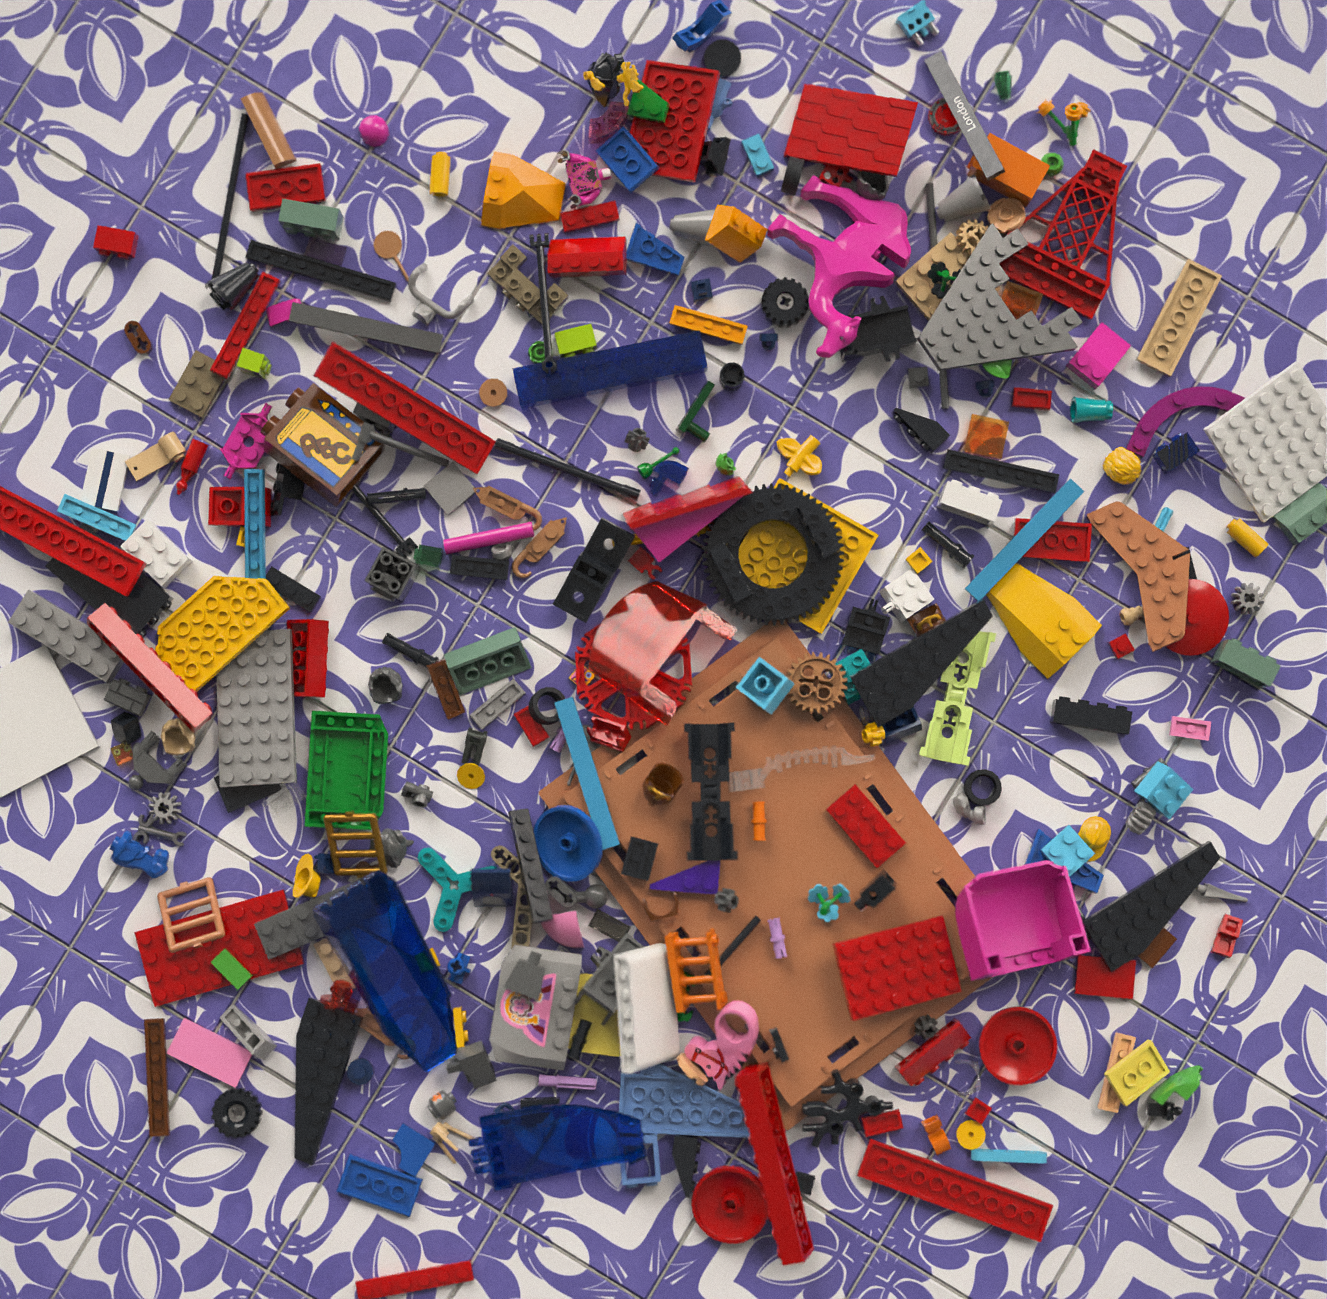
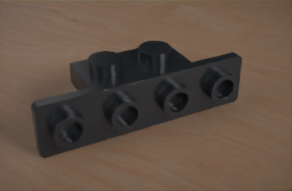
M277 463V479L273 484L274 499L270 504L272 516L282 515L284 498L302 500L305 484L284 466Z

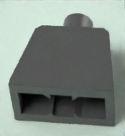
M531 951L527 961L520 958L507 979L504 988L539 1001L545 967L538 965L542 954Z

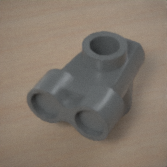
M406 781L401 796L413 798V805L424 808L430 802L433 791H430V787L420 784L417 786Z

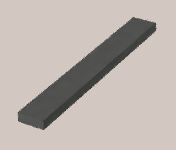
M295 302L292 303L289 322L437 354L440 353L443 334Z

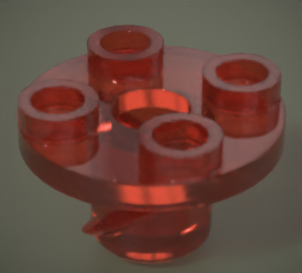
M335 980L330 988L331 994L320 996V1002L325 1004L324 1008L335 1010L336 1007H339L347 1012H355V1008L359 1005L358 1000L350 998L353 989L351 983L346 980Z

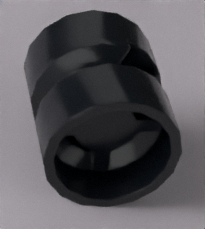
M735 362L725 364L719 376L721 386L728 391L738 390L744 382L743 368Z

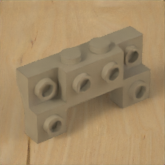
M512 244L487 274L503 289L501 292L509 300L513 298L517 302L515 305L522 312L526 310L542 325L540 290L518 270L527 260V257ZM556 283L547 290L549 319L569 298Z

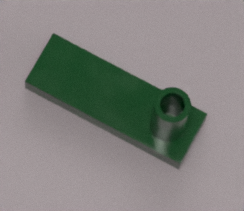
M710 381L704 384L675 429L681 434L687 431L703 443L708 439L710 433L692 420L715 384Z

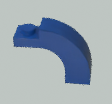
M721 0L710 3L694 23L676 32L672 39L680 49L690 53L706 42L725 23L732 12Z

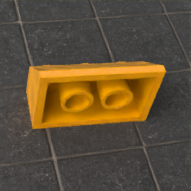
M717 204L705 241L737 262H742L762 247L768 229L736 207Z

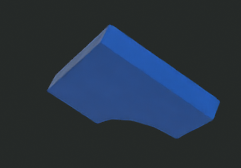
M402 1123L392 1140L398 1145L401 1152L399 1168L416 1177L436 1144Z

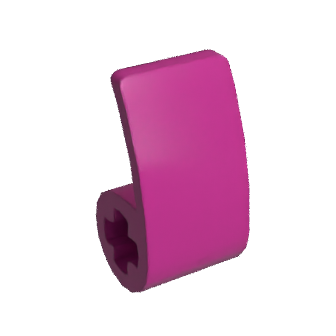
M291 299L266 308L269 325L272 327L285 321L289 322L292 303L301 304V300Z

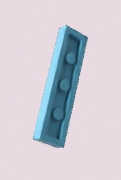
M64 494L57 509L59 513L125 541L133 534L137 526L132 522Z

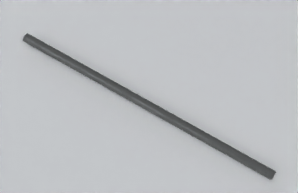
M926 183L931 250L938 244L933 183ZM947 370L939 371L942 409H949Z

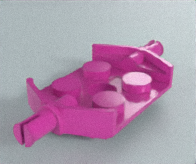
M265 403L259 413L240 414L241 418L224 447L220 449L229 463V467L223 476L231 480L235 470L256 468L264 454L265 436L260 432L268 421L267 415L272 408L271 405ZM248 437L254 439V444L251 447L244 445V441Z

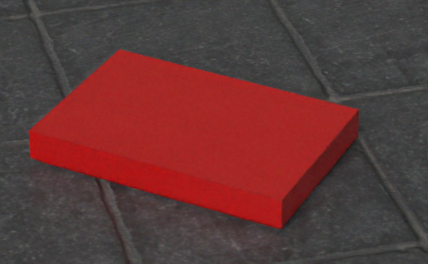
M1077 956L1074 993L1133 999L1136 960H1130L1111 972L1102 957Z

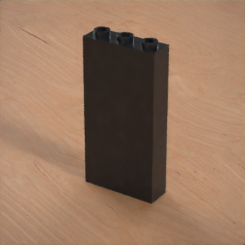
M82 523L79 528L106 541L87 524ZM52 558L45 566L94 609L97 610L104 603L108 607H113L117 611L118 617L122 621H127L131 626V630L135 634L141 635L142 638L146 636V630L149 626H154L158 622L161 612L167 611L172 605L173 597L143 572L129 596L126 597L55 558Z

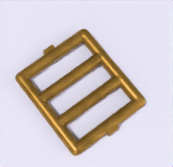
M348 811L345 814L324 816L323 819L335 875H357V878H365L367 875L387 874L388 870L376 814H354V811ZM370 821L372 832H334L332 822ZM373 839L375 849L338 850L336 840ZM377 857L379 867L341 868L339 858Z

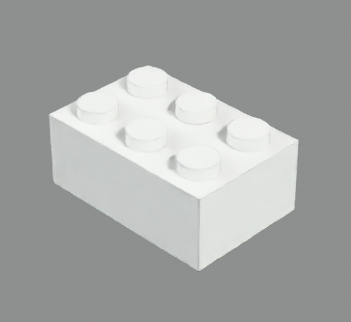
M957 480L945 483L936 506L937 508L991 526L996 521L1003 501L998 499V495L990 492L988 494L981 493V489L973 486L969 488L962 486L963 483Z
M146 519L120 546L127 553L147 563L144 570L164 588L192 562L149 519Z

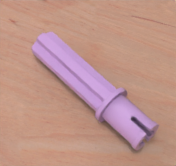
M539 1074V1087L596 1090L597 1080L595 1078Z

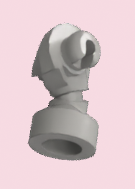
M959 793L953 798V805L957 813H960L965 819L967 817L969 820L974 821L976 825L986 824L985 806H975L971 810L969 799L965 793Z

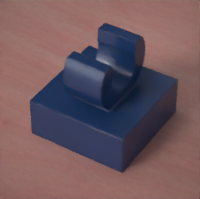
M710 278L691 282L694 302L713 298Z
M318 853V855L314 856L315 859H318L317 866H313L317 873H334L330 853Z

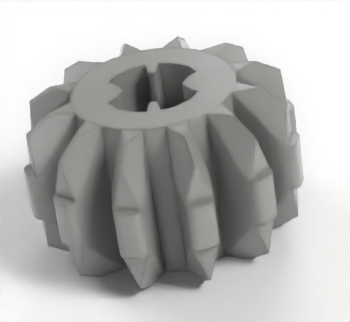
M1242 583L1241 588L1238 586L1234 588L1237 593H1231V597L1236 598V600L1231 601V604L1237 603L1235 611L1241 609L1242 615H1245L1247 611L1249 615L1254 614V610L1259 611V605L1264 604V601L1259 599L1264 594H1258L1257 592L1260 590V587L1257 586L1253 589V583H1249L1248 586L1246 583ZM1249 595V596H1250V599H1248V600H1251V601L1245 602L1244 599H1246V597H1244V596Z
M160 792L158 793L159 799L155 796L152 797L155 804L149 803L148 806L154 807V810L149 811V814H156L153 820L157 821L160 818V824H164L165 820L168 824H171V817L177 820L178 816L175 813L182 812L181 809H177V806L182 804L181 802L175 803L178 798L176 795L171 797V793L167 792L164 796ZM163 804L169 806L167 813L161 809V807H164Z
M1140 801L1127 817L1126 827L1133 833L1142 834L1154 819L1156 809L1149 803Z

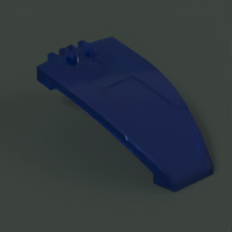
M575 1104L537 1105L480 1116L482 1136L473 1138L468 1142L469 1147L484 1145V1147L473 1149L470 1152L473 1157L472 1162L474 1164H482L475 1167L474 1172L478 1175L490 1172L494 1191L512 1188L513 1184L590 1168L628 1162L629 1166L647 1158L640 1119L608 1109Z

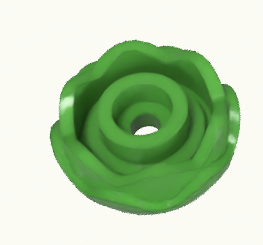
M1050 152L1041 158V161L1050 165L1046 175L1055 176L1063 170L1064 162L1059 154Z
M536 341L528 350L529 357L535 364L542 365V362L545 360L544 342Z
M720 453L715 462L718 471L723 475L734 474L733 472L736 470V467L733 466V459L729 458L727 453Z

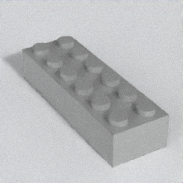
M28 590L8 621L14 627L106 683L112 682L124 663L85 622L34 591Z

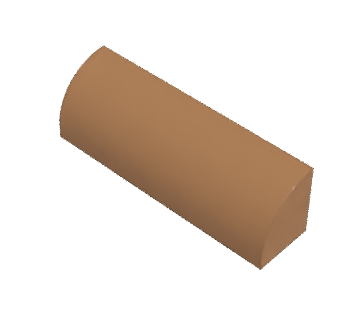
M252 93L240 98L275 169H280L297 161L264 93Z

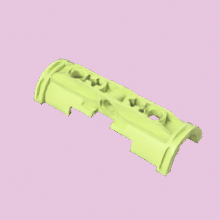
M980 631L962 651L968 655V661L960 663L956 657L942 673L940 681L947 683L944 701L936 700L925 747H921L920 756L969 766L970 757H967L972 733L969 725L973 708L964 706L968 688L977 689L981 668L986 666L990 642H995L996 633ZM956 664L961 667H967L966 670L962 669L961 675L964 676V679H960L959 682L954 677V674L959 672V668H955ZM951 708L956 713V717L954 716L951 719V723L955 722L954 726L943 724L944 720L948 722L949 715H946V711H950ZM949 727L952 729L953 733L950 738L943 737V728Z

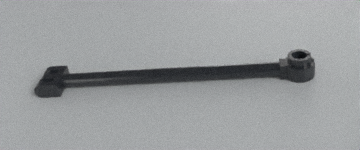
M544 233L545 241H541V234H537V241L534 242L532 234L529 235L530 248H536L545 353L542 370L545 374L549 375V368L546 367V364L552 363L553 366L550 370L553 375L557 371V363L553 360L544 257V248L550 247L549 235Z
M357 485L351 489L399 544L395 550L400 556L407 558L406 554L402 552L404 549L409 554L412 553L408 547L410 544L414 549L418 548L410 537L404 540L374 504L368 505L367 496Z

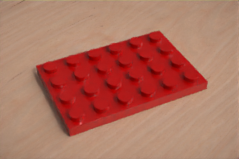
M652 60L646 61L642 82L669 104L665 123L633 117L630 134L659 167L651 176L695 183L720 77L719 70Z
M943 915L832 943L851 1021L962 992Z

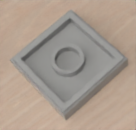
M451 462L424 485L448 516L475 494L473 490L475 487L454 462Z

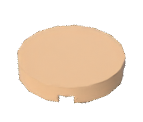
M1001 198L995 201L990 206L991 209L988 210L989 225L993 223L999 233L1003 234L1011 233L1017 228L1019 229L1024 224L1026 218L1024 206L1015 198Z
M681 1053L676 1057L678 1065L691 1079H697V1085L704 1086L708 1082V1078L697 1063L689 1060L685 1053Z

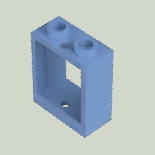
M657 1134L619 1135L622 1185H626L627 1188L638 1187V1184L646 1183V1186L658 1185L657 1182H661ZM653 1143L656 1175L627 1178L624 1145Z

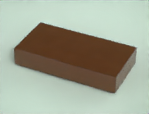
M1163 928L1138 957L1150 968H1153L1177 938Z

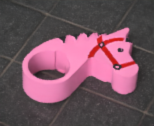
M741 1001L729 1002L716 1017L715 1031L717 1041L712 1040L708 1042L703 1037L694 1036L684 1051L689 1060L703 1067L708 1075L707 1078L716 1081L719 1090L726 1084L727 1079L734 1076L741 1069L752 1053L758 1039L759 1023L757 1014L750 1005ZM734 1013L741 1016L748 1025V1032L744 1034L732 1030L726 1023L725 1014Z

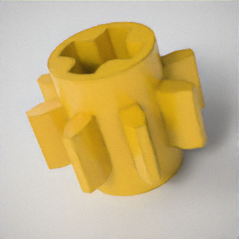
M875 722L865 725V729L862 730L864 743H870V747L882 744V740L885 739L884 728L882 726L877 727Z

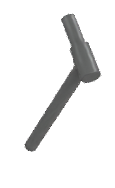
M366 422L363 423L357 439L358 443L351 458L359 462L365 444L375 440L447 467L449 464L447 459L375 433L374 426Z

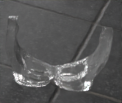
M955 1060V1064H969L977 1074V1081L974 1087L966 1092H958V1096L971 1095L981 1091L978 1062Z

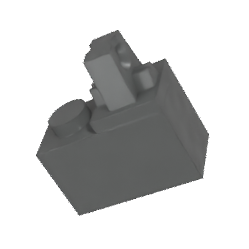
M482 1040L456 1049L457 1054L445 1061L448 1074L463 1071L468 1083L472 1082L475 1089L497 1081L495 1070Z

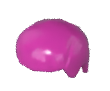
M377 115L368 116L360 123L359 132L365 144L375 147L381 146L387 141L389 130L383 118Z

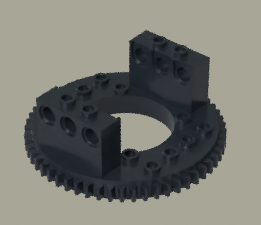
M770 483L769 488L762 484V489L760 490L756 485L753 493L744 495L721 513L718 518L712 520L715 524H708L712 531L705 532V535L709 538L703 539V542L708 545L702 547V550L707 552L702 554V558L707 559L702 562V565L708 566L704 570V573L710 574L706 581H713L709 587H716L713 594H720L717 600L724 599V607L731 605L729 608L730 612L736 609V616L743 613V620L750 616L751 623L755 618L757 619V624L764 620L765 626L768 625L769 621H772L773 626H775L778 620L783 625L785 619L791 624L792 618L796 622L799 621V615L806 618V611L810 615L813 614L812 607L818 610V603L824 605L823 597L830 598L827 591L834 592L831 585L838 584L834 578H840L841 575L837 571L843 570V567L838 564L844 562L843 559L839 558V556L844 555V552L840 551V548L844 545L838 543L842 536H836L840 529L833 528L837 522H830L833 516L826 515L827 508L821 509L823 503L817 505V498L809 499V493L803 496L802 489L799 493H796V487H793L790 491L788 485L781 489V484H778L777 488H774L772 483ZM767 521L782 522L794 528L804 540L807 550V561L802 574L793 583L781 588H766L757 585L745 575L739 562V546L744 535L752 527Z

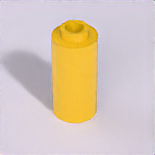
M436 152V155H432L429 194L432 196H448L451 157L447 156L445 152Z
M1240 518L1237 521L1233 519L1226 526L1228 528L1226 533L1255 558L1268 546V543Z

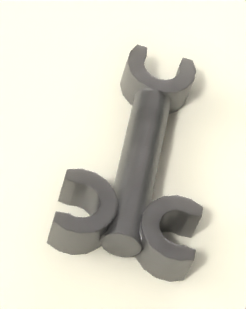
M141 814L139 816L138 822L140 825L138 832L133 836V840L137 841L138 837L143 835V843L147 844L149 835L172 840L177 846H184V843L178 841V836H186L185 832L172 833L149 827L154 823L153 817H150L148 823H144V815Z

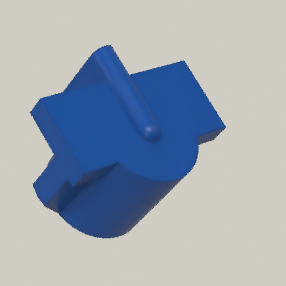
M458 953L457 958L449 961L447 966L451 974L449 981L462 985L465 973H471V969L467 968L470 956Z

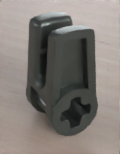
M468 728L461 763H468L471 757L472 746L475 745L476 753L473 764L480 765L488 731L479 732L473 730V728Z

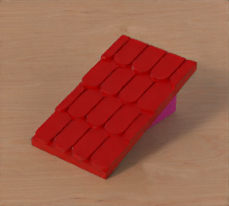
M804 84L783 157H795L808 162L897 177L918 102Z
M736 476L713 486L708 484L683 495L671 496L654 504L649 502L624 512L623 515L628 526L633 529L658 562H661L741 497L753 492L739 476Z

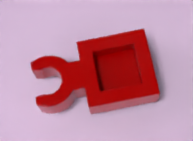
M639 547L628 560L641 574L646 570L649 578L652 580L656 579L652 575L653 570L662 572L659 566L651 564L655 559L642 547Z

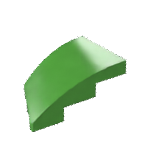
M1197 1065L1181 1070L1163 1081L1148 1096L1160 1105H1163L1173 1092L1187 1101L1200 1085L1201 1075L1199 1073L1203 1068Z

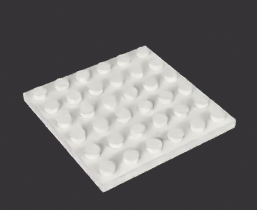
M1299 362L1291 364L1203 429L1261 522L1269 520L1327 477V408Z

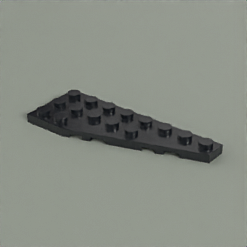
M984 599L979 600L849 676L877 727L912 708L988 623L993 615Z
M1207 841L1082 921L1084 928L1109 971L1113 972L1144 952L1218 862L1220 856L1211 841Z
M312 997L308 998L296 1034L295 1159L310 1165L315 1164L363 1020L362 1016Z

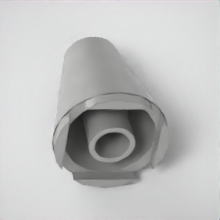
M973 175L938 203L939 208L936 209L940 220L944 218L945 221H950L988 211L991 207L975 175Z
M716 209L675 215L674 219L670 221V230H673L675 235L714 247L706 242L705 238Z

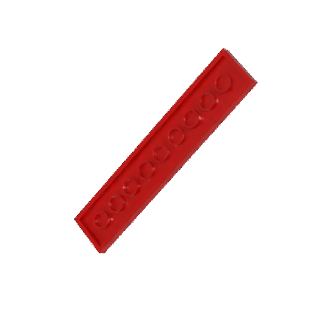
M335 342L331 343L313 375L315 378L474 474L479 473L496 442Z
M0 486V530L124 596H129L147 563Z
M869 1138L857 1173L859 1177L1038 1242L1042 1241L1054 1206L1048 1202Z

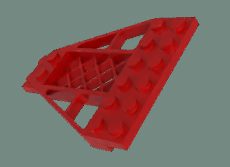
M1093 149L1085 166L1025 218L1024 224L1032 218L1046 225L1047 232L1039 247L1028 242L1025 248L1000 263L1009 279L1068 309L1072 307L1076 313L1092 320L1110 286L1119 182L1127 165ZM1083 190L1086 199L1077 202L1074 192ZM1064 191L1066 193L1052 221L1036 215L1061 192ZM1071 194L1073 203L1065 206ZM1100 199L1103 208L1094 210L1091 201ZM1088 203L1090 212L1081 215L1078 205ZM1075 206L1078 216L1068 218L1066 209ZM1104 211L1098 221L1095 214ZM1061 212H1063L1065 220L1057 222ZM1107 214H1109L1108 249L1105 250L1095 245L1094 239ZM1092 215L1094 225L1085 227L1083 217ZM1079 219L1082 229L1073 231L1070 222ZM1066 223L1069 233L1060 235L1057 226ZM1054 228L1057 237L1048 239ZM1095 228L1089 239L1087 230ZM1083 232L1086 241L1077 244L1074 234ZM1071 236L1073 246L1064 248L1061 238ZM1058 240L1061 249L1051 252L1049 242ZM1086 245L1081 255L1078 247ZM1075 248L1078 258L1069 261L1065 251ZM1089 249L1107 256L1105 281L1080 268ZM1062 252L1064 260L1055 256V254Z

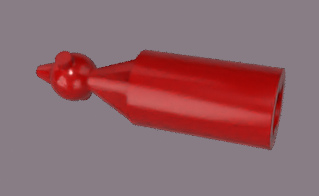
M192 439L181 465V480L176 484L177 495L187 490V481L197 474L209 445Z

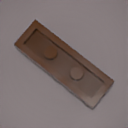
M445 659L427 665L426 668L446 719L449 720L465 713Z

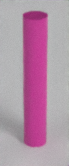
M532 522L444 539L443 543L447 555L535 537Z

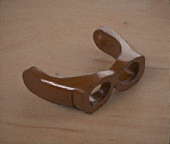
M677 891L673 892L675 899L674 908L664 916L653 914L648 909L646 898L642 899L645 912L650 921L678 915L679 899Z

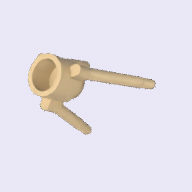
M438 1122L429 1134L433 1136L432 1139L440 1146L453 1164H456V1160L442 1142L447 1143L455 1152H458L459 1149L447 1138L449 1135L447 1130L470 1141L479 1143L478 1139L450 1126L447 1122L444 1124Z

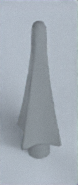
M1209 883L1199 884L1196 887V891L1202 893L1201 896L1232 899L1242 902L1248 901L1245 897L1232 894Z

